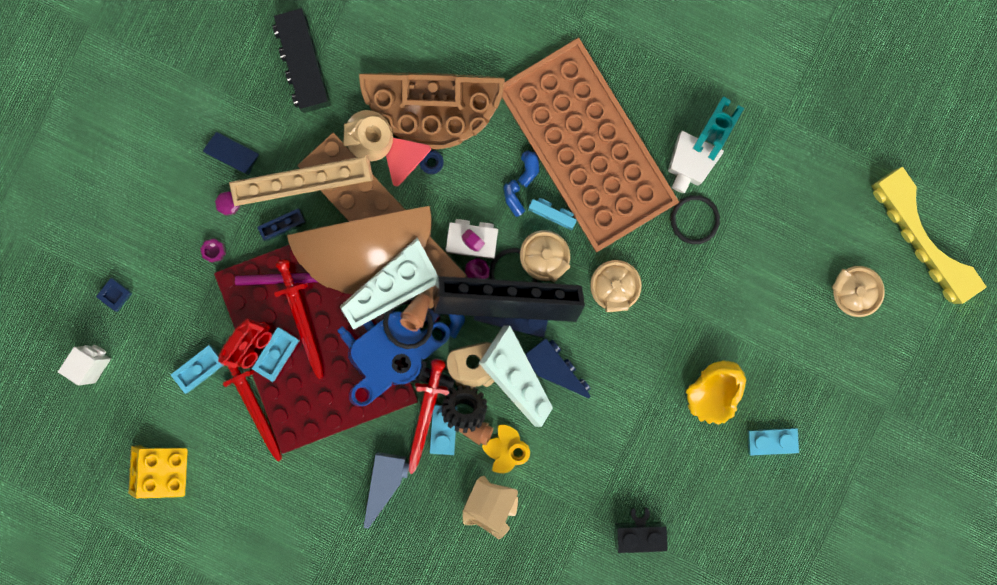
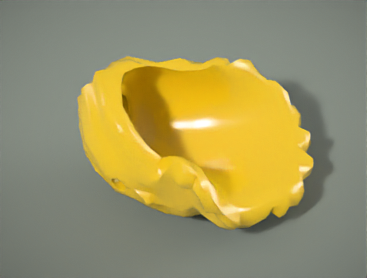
M723 360L712 363L704 371H701V376L697 381L686 389L687 401L689 403L688 408L691 414L697 416L701 422L705 420L708 424L714 422L718 425L734 417L735 411H737L736 406L743 396L746 385L745 373L741 367L735 362Z

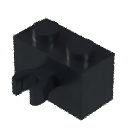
M631 507L630 515L635 523H615V548L618 553L668 551L667 526L663 522H646L650 516L647 507H644V514L641 517H637L635 508Z

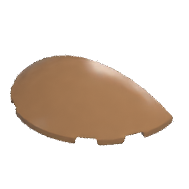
M359 74L361 92L365 103L369 105L372 111L381 114L388 121L392 133L402 140L429 145L431 149L450 148L477 135L490 122L489 120L499 107L505 78L461 74Z
M430 206L308 230L287 235L297 261L312 278L326 287L341 291L342 293L354 294L416 238H418L423 249L425 248L431 233Z

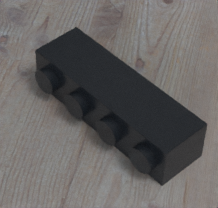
M300 8L275 15L276 24H273L272 27L276 39L280 38L282 47H279L282 61H286L289 70H286L285 74L289 85L293 84L295 93L292 94L295 108L299 107L303 113L331 106L305 12Z

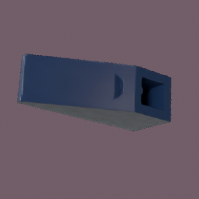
M544 338L525 353L532 369L538 376L586 398L591 397L588 393L591 389L583 378L578 380L573 374L576 368L568 358L563 361L558 353L561 349L553 339L548 341Z

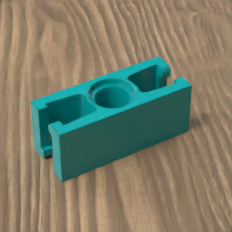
M724 96L692 148L697 152H701L704 148L702 145L705 140L714 144L715 146L708 156L713 161L744 110L743 107L738 105L732 116L722 112L725 106H729L731 102Z

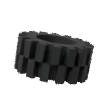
M462 385L457 386V391L453 387L450 389V393L445 395L442 416L444 423L448 422L450 429L455 426L454 431L459 432L460 428L463 429V433H467L468 428L473 432L476 427L480 428L482 422H484L487 400L486 398L483 399L484 394L482 392L477 394L478 389L475 387L471 391L469 390L470 386L466 385L465 389H462ZM467 404L474 411L470 414H462L455 409V406Z

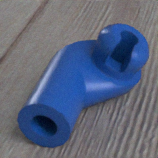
M525 151L521 156V160L525 164V171L517 180L525 188L528 187L539 173L538 156L531 151Z
M511 180L503 187L506 204L515 217H518L525 212V209L515 195L516 192L520 191V186L515 180Z
M449 314L451 320L448 326L450 336L456 338L465 322V316Z

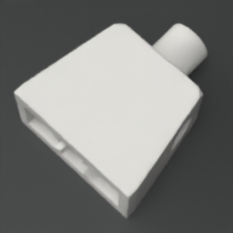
M681 131L677 137L668 172L677 176L672 188L678 192L685 193L690 182L700 185L719 160L724 150H720L713 161L708 158L714 148L713 145L704 142L702 145L704 147L703 150L697 152L692 148L698 138Z

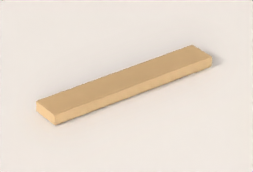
M369 156L233 181L229 182L234 206L372 181L373 176Z

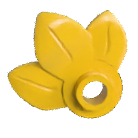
M499 425L498 437L490 439L486 446L482 445L485 453L495 459L492 471L496 473H508L515 465L524 464L530 457L528 445L520 441L518 431L508 425ZM516 448H520L523 451L520 457H516L513 454Z

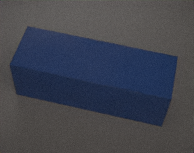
M298 208L257 228L263 241L267 242L307 222L302 210Z

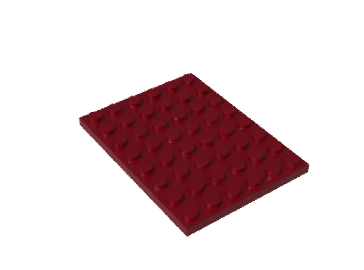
M290 245L214 273L235 329L246 319H250L259 323H267L271 327L269 332L272 335L277 327H280L300 339L274 382L256 371L252 374L282 454L418 402L411 382L402 385L392 384L391 387L365 406H355L350 402L348 396L350 389L363 378L351 364L348 358L349 347L337 330L343 326L355 340L367 332L363 325L353 329L341 309V305L353 294L342 293L319 282L308 283L307 288L299 289L322 364L323 378L318 379L308 360L286 295L282 294L279 297L274 295L275 292L286 289V286L284 284H235V276L281 274L275 266L277 261L281 259L289 260L290 274L308 273L297 261ZM383 313L371 321L376 325L384 319L385 314ZM255 348L254 351L258 355L257 359L261 355L264 348ZM402 359L394 361L397 365V370L405 366L401 363ZM358 388L355 392V398L359 402L365 401L367 398L366 391Z

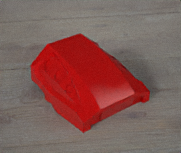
M246 319L237 326L223 346L218 362L232 368H250L258 357L254 351L255 348H264L270 342L272 334L269 330L271 327L265 322L259 323Z

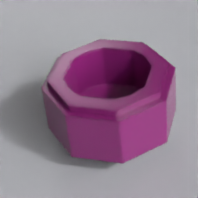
M231 192L220 193L215 200L217 211L225 216L236 214L241 207L240 205L234 206Z
M467 229L461 236L464 244L475 252H479L485 245V242L471 229Z
M217 239L206 240L200 248L202 258L211 263L222 261L226 254L225 245Z
M476 258L466 264L465 273L468 278L486 279L489 277L490 269L484 260Z

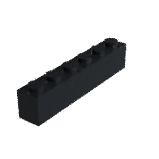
M438 276L433 290L434 314L577 322L585 307L582 285Z

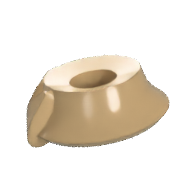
M370 110L360 111L344 124L343 146L348 147L357 158L369 156V161H377L386 156L390 151L393 143V133L390 124L381 114Z
M548 230L537 231L529 235L523 242L520 250L521 263L525 271L533 278L556 282L570 268L569 247L566 241L557 233Z
M611 260L603 263L595 270L591 278L590 287L593 298L601 307L605 308L606 312L628 311L629 307L638 300L642 283L637 270L632 265L621 260Z
M853 266L846 270L842 268L832 286L834 299L838 307L846 314L854 317H864L874 313L884 299L885 289L883 281L874 270L868 267Z

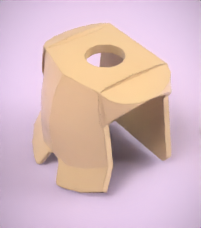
M482 342L453 349L448 353L447 368L451 377L456 380V386L462 385V388L465 389L467 385L470 386L469 390H473L476 386L484 385L488 387L495 382L481 365L476 369H470L466 365V359L470 355H477L481 361L492 343Z
M481 476L476 480L463 509V524L478 525L497 539H501L510 529L505 523L508 516L516 515L518 491L513 488L491 484L485 476Z

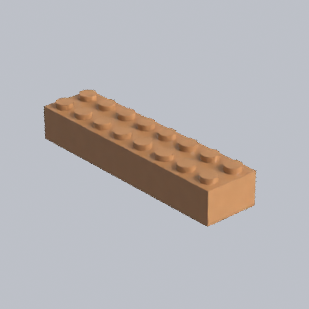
M333 132L297 166L301 169L357 157L346 146H343L344 143ZM374 176L372 181L321 190L349 222L405 211ZM429 237L424 251L437 275L466 278L467 276ZM435 286L422 292V294L427 295L431 299L430 309L434 308L433 290Z

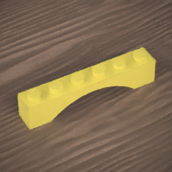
M903 167L893 170L871 186L874 189L873 194L875 198L888 209V217L899 225L902 230V237L913 245L916 250V257L922 263L925 262L929 268L930 277L936 283L939 282L943 288L942 293L949 302L963 304L986 288V285L973 267L949 258L929 239L921 225L917 212V186Z

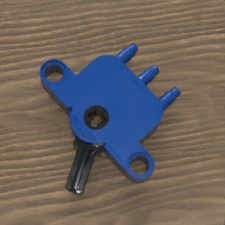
M393 310L388 320L389 331L392 336L405 344H414L422 340L427 333L428 327L422 332L420 329L418 331H410L400 323L402 312H395ZM371 320L362 324L367 332L357 340L343 326L337 330L349 347L348 358L351 364L363 378L350 389L348 394L350 402L355 406L368 405L391 387L392 384L402 385L409 382L420 383V381L429 384L432 369L427 368V362L422 360L426 359L447 342L450 337V330L447 325L441 322L433 324V329L438 328L442 332L440 341L435 340L431 334V337L422 346L414 349H404L397 347L389 341L384 332L383 320L376 325ZM402 359L401 363L405 366L397 370V365L394 361ZM441 373L438 386L447 387L450 391L453 388L454 379ZM358 388L364 389L367 393V398L363 402H359L355 398V392Z

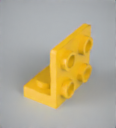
M131 446L128 494L135 498L184 497L187 449Z

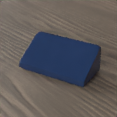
M217 132L203 150L204 153L248 176L260 155Z

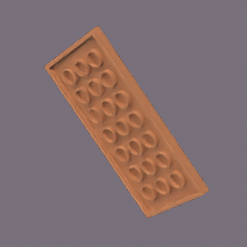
M579 38L504 82L502 94L504 103L571 213L574 214V218L596 253L679 203Z

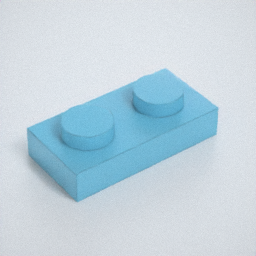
M539 198L538 201L532 200L528 208L529 211L569 230L573 229L577 221L572 218L573 213L563 208L557 211L551 208L552 203L542 198Z
M277 327L270 342L266 345L252 369L274 382L300 339Z
M208 345L173 372L171 376L182 391L187 394L224 365L218 362L219 354L213 346Z
M435 405L432 414L430 454L454 455L455 426L450 429L448 422L444 423L442 416L443 405Z
M797 428L747 430L749 455L799 453Z

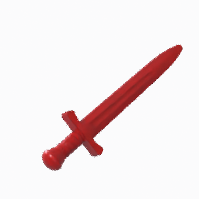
M281 259L277 261L275 266L281 273L286 289L279 290L274 295L276 297L282 294L286 295L310 365L317 378L321 379L323 378V369L320 356L299 294V289L307 288L308 283L295 286L289 271V260Z
M434 359L431 362L432 371L429 384H415L418 392L424 391V396L409 456L410 474L415 472L420 461L438 393L449 394L447 387L438 386L441 372L445 368L444 361L440 359Z
M228 366L233 378L225 381L223 386L227 387L234 383L267 448L277 461L282 460L278 443L246 379V376L254 374V370L250 369L241 373L239 367L232 368Z

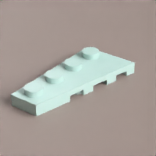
M418 238L413 240L341 305V309L353 329L435 286L438 275Z
M503 326L479 364L535 427H542L553 407L511 326Z

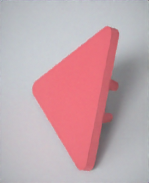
M393 138V143L386 155L394 186L398 187L431 151L429 145Z

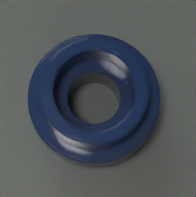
M431 150L420 162L421 169L431 175L440 172L444 165L442 155L434 150ZM431 158L436 160V165L433 167L427 165L428 160Z

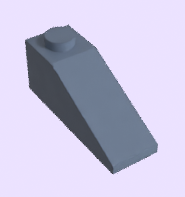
M380 452L375 455L364 528L369 529L397 490L403 478L408 477L410 464L405 463L406 457Z

